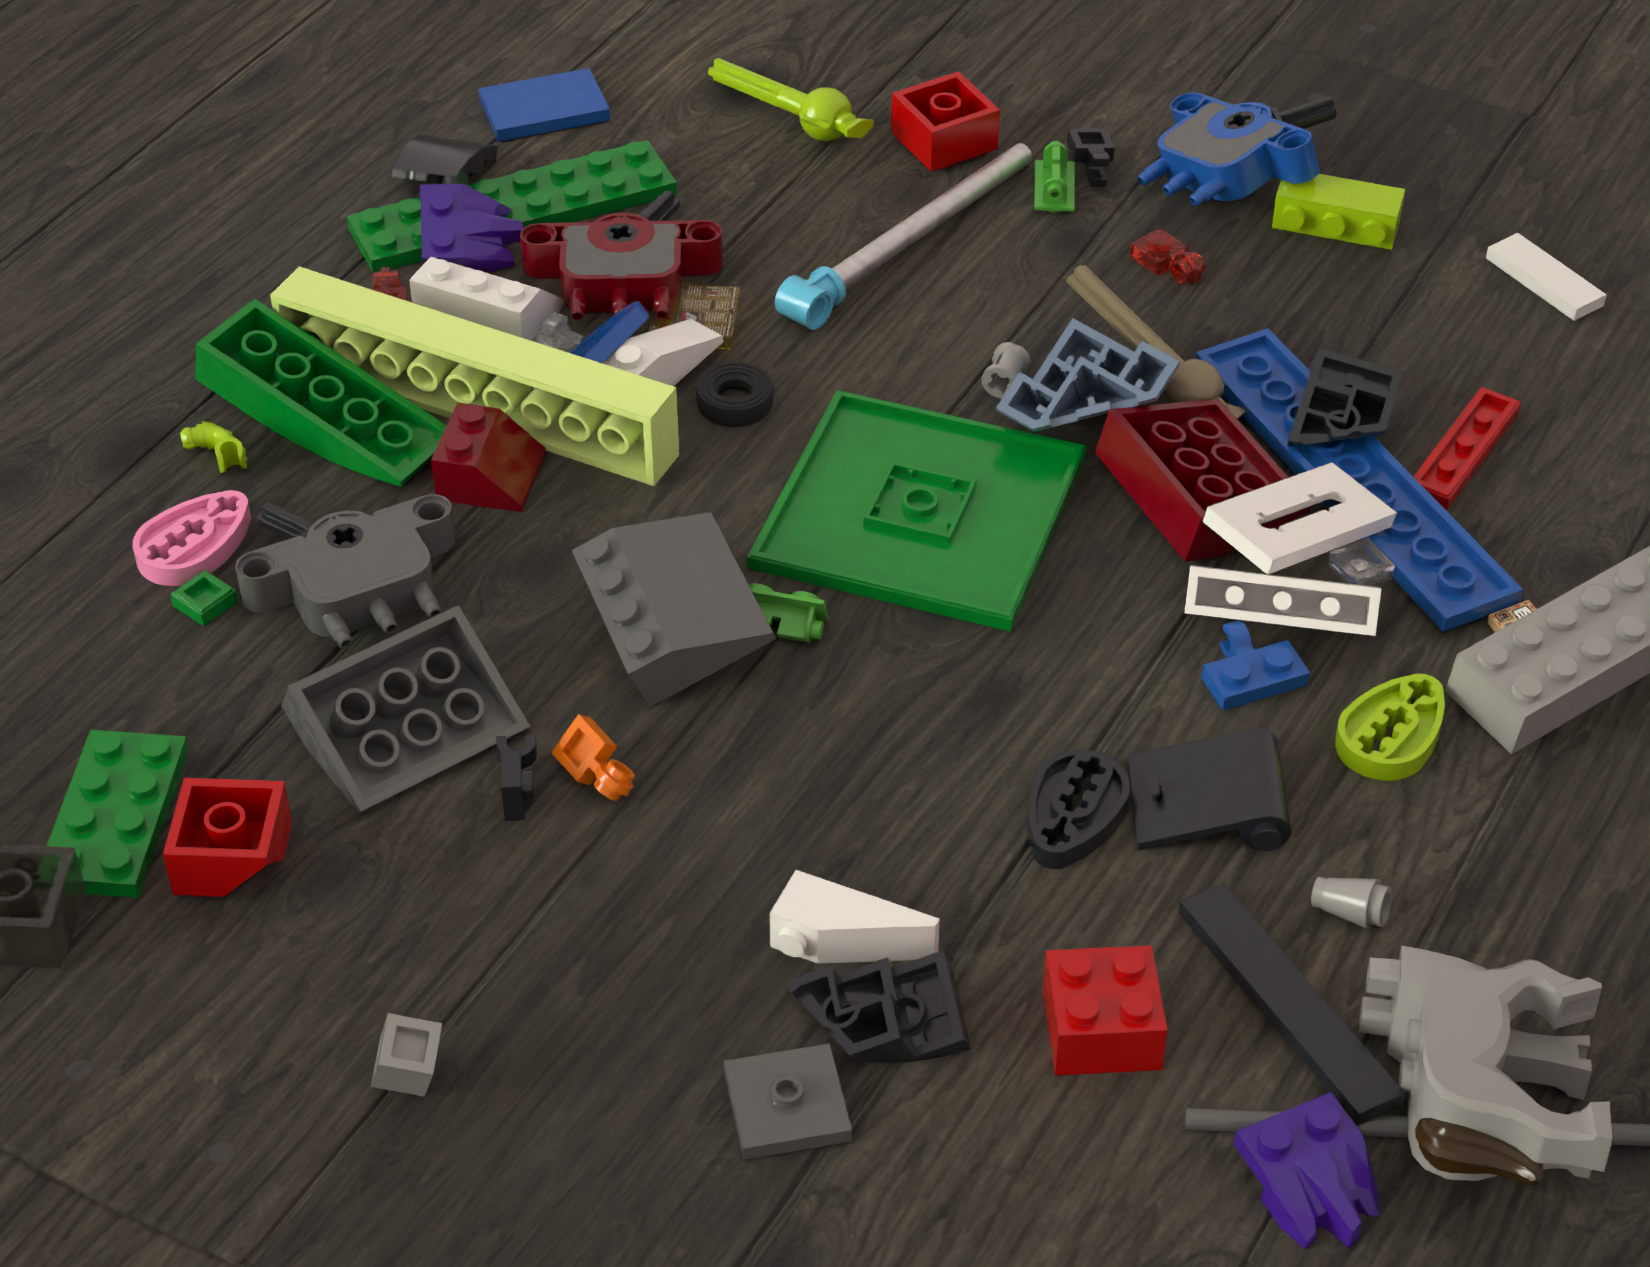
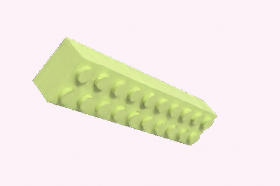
M300 266L270 294L273 311L423 410L450 418L457 403L500 408L542 444L546 451L651 486L657 484L679 456L677 393L674 386Z

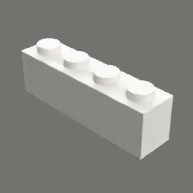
M1190 565L1185 613L1375 636L1381 588Z

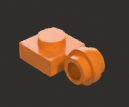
M578 714L551 753L577 782L591 785L597 777L593 783L594 787L611 800L618 801L621 795L627 796L633 788L631 781L635 775L631 769L615 759H610L607 763L618 746L592 718Z

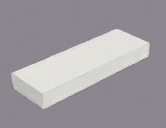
M1519 233L1488 247L1486 259L1573 321L1604 306L1607 294Z

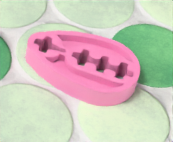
M234 490L207 494L182 502L148 520L138 529L133 538V551L139 572L147 580L165 586H182L204 570L212 574L229 559L246 536L251 521L247 497L243 493Z

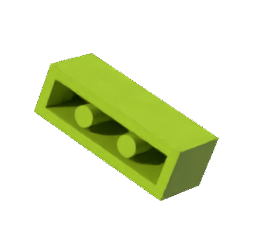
M1318 174L1312 180L1298 184L1281 180L1276 194L1272 228L1392 250L1401 219L1405 189Z

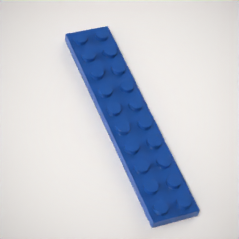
M1269 328L1196 352L1195 359L1207 361L1216 367L1221 374L1224 382L1223 397L1231 405L1245 410L1243 418L1296 475L1332 462L1397 512L1391 528L1358 541L1443 632L1521 602L1523 589L1374 436L1299 446L1287 445L1311 372ZM1334 499L1322 501L1328 509L1341 504V502Z

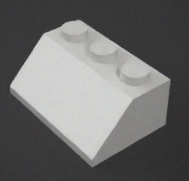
M430 257L409 280L412 303L530 341H535L564 306L563 298L542 289L434 257Z

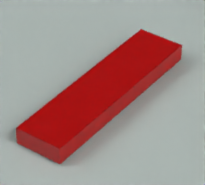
M1481 387L1413 477L1446 511L1519 414L1520 401Z

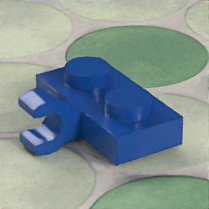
M1241 620L1223 625V630L1229 639L1220 641V647L1227 658L1204 664L1201 674L1202 680L1222 711L1307 686L1310 677V671L1288 640L1254 650L1249 631Z

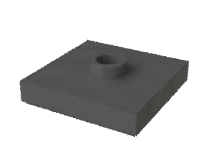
M830 1043L723 1061L725 1080L744 1160L852 1142V1127Z

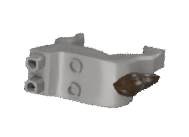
M1402 945L1399 960L1369 957L1366 993L1392 997L1391 1000L1362 997L1359 1013V1032L1387 1036V1053L1401 1063L1398 1085L1405 1093H1408L1407 1116L1410 1148L1412 1155L1425 1170L1452 1180L1479 1181L1501 1176L1530 1186H1537L1538 1182L1543 1178V1170L1567 1169L1576 1177L1588 1179L1591 1170L1605 1172L1612 1143L1610 1101L1590 1102L1581 1111L1567 1115L1555 1113L1540 1106L1515 1083L1551 1086L1564 1091L1569 1097L1585 1100L1592 1073L1591 1060L1586 1059L1590 1047V1035L1551 1036L1510 1029V1022L1524 1010L1535 1011L1543 1016L1553 1029L1593 1019L1602 989L1600 982L1588 977L1576 979L1563 975L1540 961L1532 959L1522 960L1502 968L1486 969L1457 957Z

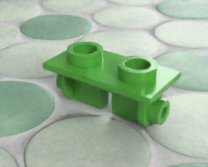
M1053 141L1045 147L1043 160H1035L1034 210L1052 213L1061 211L1074 212L1075 162L1067 161V148L1059 141Z
M749 584L770 627L773 620L780 621L777 632L778 637L811 643L812 639L821 640L824 622L828 623L829 619L825 600H821L816 595L805 591H795L792 594L774 592L773 589L762 584Z

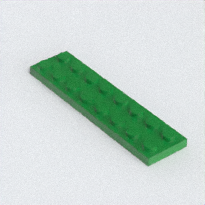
M648 140L631 142L614 149L595 151L586 156L570 160H559L550 165L530 170H519L514 174L494 179H484L475 184L468 185L511 208L510 214L505 218L521 221L524 228L537 223H572L653 202L665 191H671L674 193V196L677 195L676 180ZM420 197L404 199L399 203L379 208H368L362 212L347 216L348 229L373 274L422 261Z

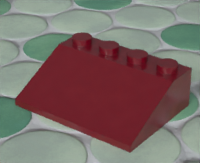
M1219 398L1110 409L1095 450L1097 456L1185 562L1223 557L1237 550L1203 522L1209 506L1289 478ZM1312 506L1260 525L1267 529H1277L1279 526L1310 512Z

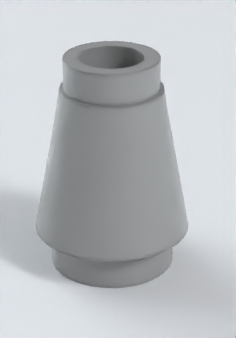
M1317 877L1312 890L1311 904L1312 907L1321 908L1323 911L1369 930L1373 925L1384 927L1391 909L1392 888L1381 885L1380 879Z

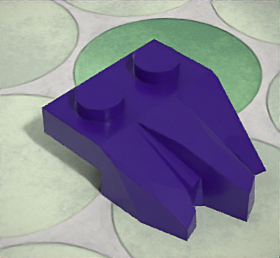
M420 184L422 264L430 257H434L483 272H493L515 266L511 251L504 247L520 242V233L524 227L519 220L505 218L510 214L511 208L465 184Z
M1331 1092L1236 1131L1234 1145L1263 1185L1262 1202L1280 1228L1304 1249H1307L1315 1242L1317 1227L1326 1228L1344 1245L1350 1248L1360 1237L1361 1220L1357 1211L1368 1216L1379 1215V1190L1362 1133Z

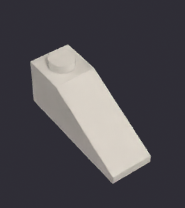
M688 319L628 338L602 364L675 386L723 343V336L692 319Z
M795 870L770 912V947L778 949L788 956L801 957L815 963L876 962L887 957L890 961L916 960L938 952L940 919Z

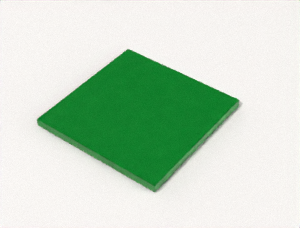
M836 390L747 556V569L1011 632L1085 461L1087 446Z

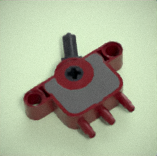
M665 191L640 215L614 213L598 218L594 222L537 223L526 226L520 233L523 270L525 274L532 278H560L564 305L570 309L571 317L574 320H581L584 317V313L613 312V315H615L635 301H639L646 311L655 310V315L663 319L668 316L670 308L673 307L670 304H674V306L678 304L682 276L711 275L722 269V229L720 225L709 220L667 221L680 208V200L675 198L673 192Z

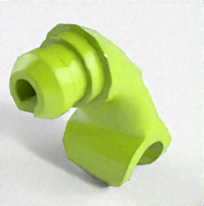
M202 421L201 424H196V427H186L180 432L184 448L192 450L196 447H207L208 450H215L221 474L227 473L226 469L233 465H240L242 469H247L246 450L242 446V442L236 439L231 431L214 423Z

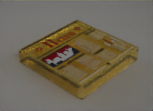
M682 284L680 292L675 297L670 298V310L666 318H658L655 315L653 305L648 332L692 319L723 336V343L716 349H732L741 298L740 286Z

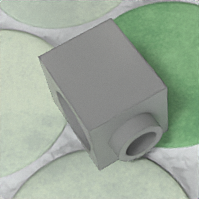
M388 1013L380 1035L371 1087L425 1097L434 1073L442 1023Z

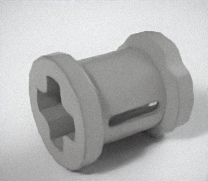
M1011 342L1002 343L996 347L992 358L993 364L987 367L982 375L981 383L984 389L996 398H1003L1018 373L1025 374L1030 363L1028 352L1022 346Z

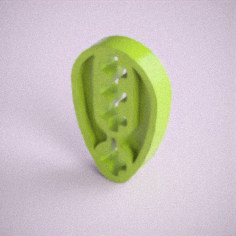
M1413 674L1387 681L1359 696L1344 709L1338 721L1335 748L1342 762L1351 770L1364 777L1381 781L1400 780L1417 773L1432 755L1439 739L1445 709L1442 684L1430 675ZM1416 699V701L1413 704H1411V700ZM1387 726H1394L1392 738L1385 737ZM1374 740H1382L1379 751H1372Z

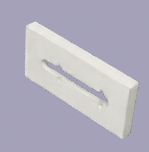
M1331 462L1211 505L1207 508L1203 522L1268 575L1391 528L1397 512ZM1328 499L1341 502V504L1330 507L1329 511L1325 509L1279 526L1278 530L1275 528L1267 529L1260 525Z

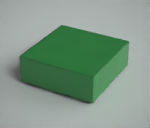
M206 570L170 594L172 606L203 627L238 602L236 589Z

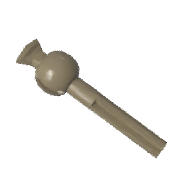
M1079 265L1074 269L1073 274L1067 278L1066 282L1135 350L1140 342L1144 341L1180 361L1179 367L1164 389L1167 403L1219 398L1238 421L1243 417L1245 413L1243 408L1228 404L1221 398L1224 391V382L1216 367L1201 359L1184 361L1086 265Z

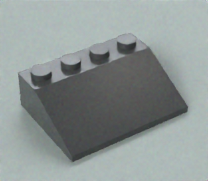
M711 512L611 528L572 550L624 667L649 707L656 705L776 639Z
M459 605L289 685L281 705L306 749L359 815L497 746L496 736H506L507 740L529 730L531 727Z

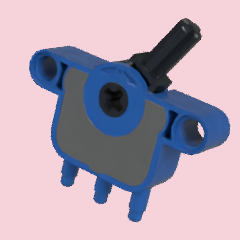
M1201 93L1182 94L1176 97L1170 104L1175 125L1164 132L1157 142L1161 158L1145 168L1144 172L1138 175L1137 180L1140 185L1146 186L1166 173L1169 182L1163 187L1164 193L1172 196L1184 188L1192 190L1195 193L1190 195V202L1194 206L1207 202L1211 198L1224 202L1244 198L1273 177L1293 184L1310 181L1319 174L1320 167L1311 132L1305 129L1335 119L1337 111L1334 101L1331 97H1325L1278 113L1275 106L1270 108L1263 103L1246 102L1233 105Z

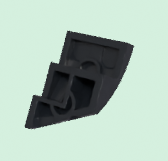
M418 135L407 143L398 156L392 169V177L433 184H465L468 186L469 173L482 175L484 160L496 162L498 146Z
M1318 347L1287 445L1299 446L1384 435L1403 371Z
M944 950L894 967L887 957L840 975L830 965L786 981L790 992L853 1060L887 1063L913 1062L953 1055L971 1049L951 961Z

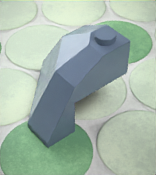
M1072 318L1034 378L1032 379L1019 372L997 405L996 410L1035 432L1109 413L1110 409L1134 407L1157 401L1180 365V361L1144 341H1141L1136 350L1132 351Z

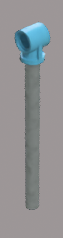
M1022 143L1014 145L832 269L827 266H821L811 273L808 280L797 275L788 277L777 291L775 309L778 313L809 329L816 330L820 328L829 318L833 307L844 300L848 287L1032 162L1030 149Z

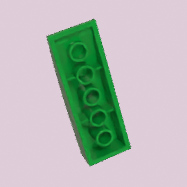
M253 299L196 343L195 379L291 442L333 463L389 484L402 487L431 461L447 426L257 299Z

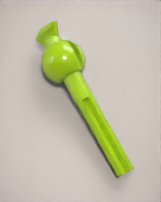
M716 58L714 66L708 70V74L713 77L714 81L798 115L805 133L817 141H834L843 135L850 138H862L873 128L874 120L856 118L852 114V105L847 96L835 88L820 87L806 94L720 58Z

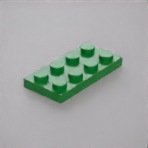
M90 730L37 870L42 871V873L35 876L39 891L139 898L189 752L186 736Z

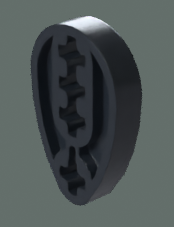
M1069 750L1050 757L1041 765L1031 787L1027 816L1028 840L1033 858L1038 864L1049 869L1065 868L1087 857L1103 845L1116 831L1127 813L1130 793L1128 775L1119 763L1099 752ZM1089 774H1094L1091 777L1090 790H1086L1082 795L1081 807H1077L1074 812H1071L1074 795H1078L1082 790L1083 778H1087ZM1064 833L1063 842H1058L1056 847L1051 846L1057 840L1059 834Z

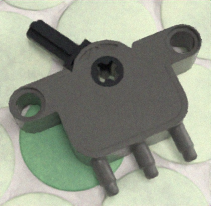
M430 494L377 510L373 516L361 511L345 510L328 515L323 514L315 522H312L276 504L265 503L261 506L260 513L257 516L258 524L288 540L242 555L235 565L242 604L247 610L263 613L294 603L305 625L312 633L319 636L332 637L340 648H348L353 643L350 632L378 624L385 633H393L397 628L395 617L420 608L426 612L429 618L441 613L439 601L434 594L431 558L450 551L455 545L456 537L452 505L446 497Z

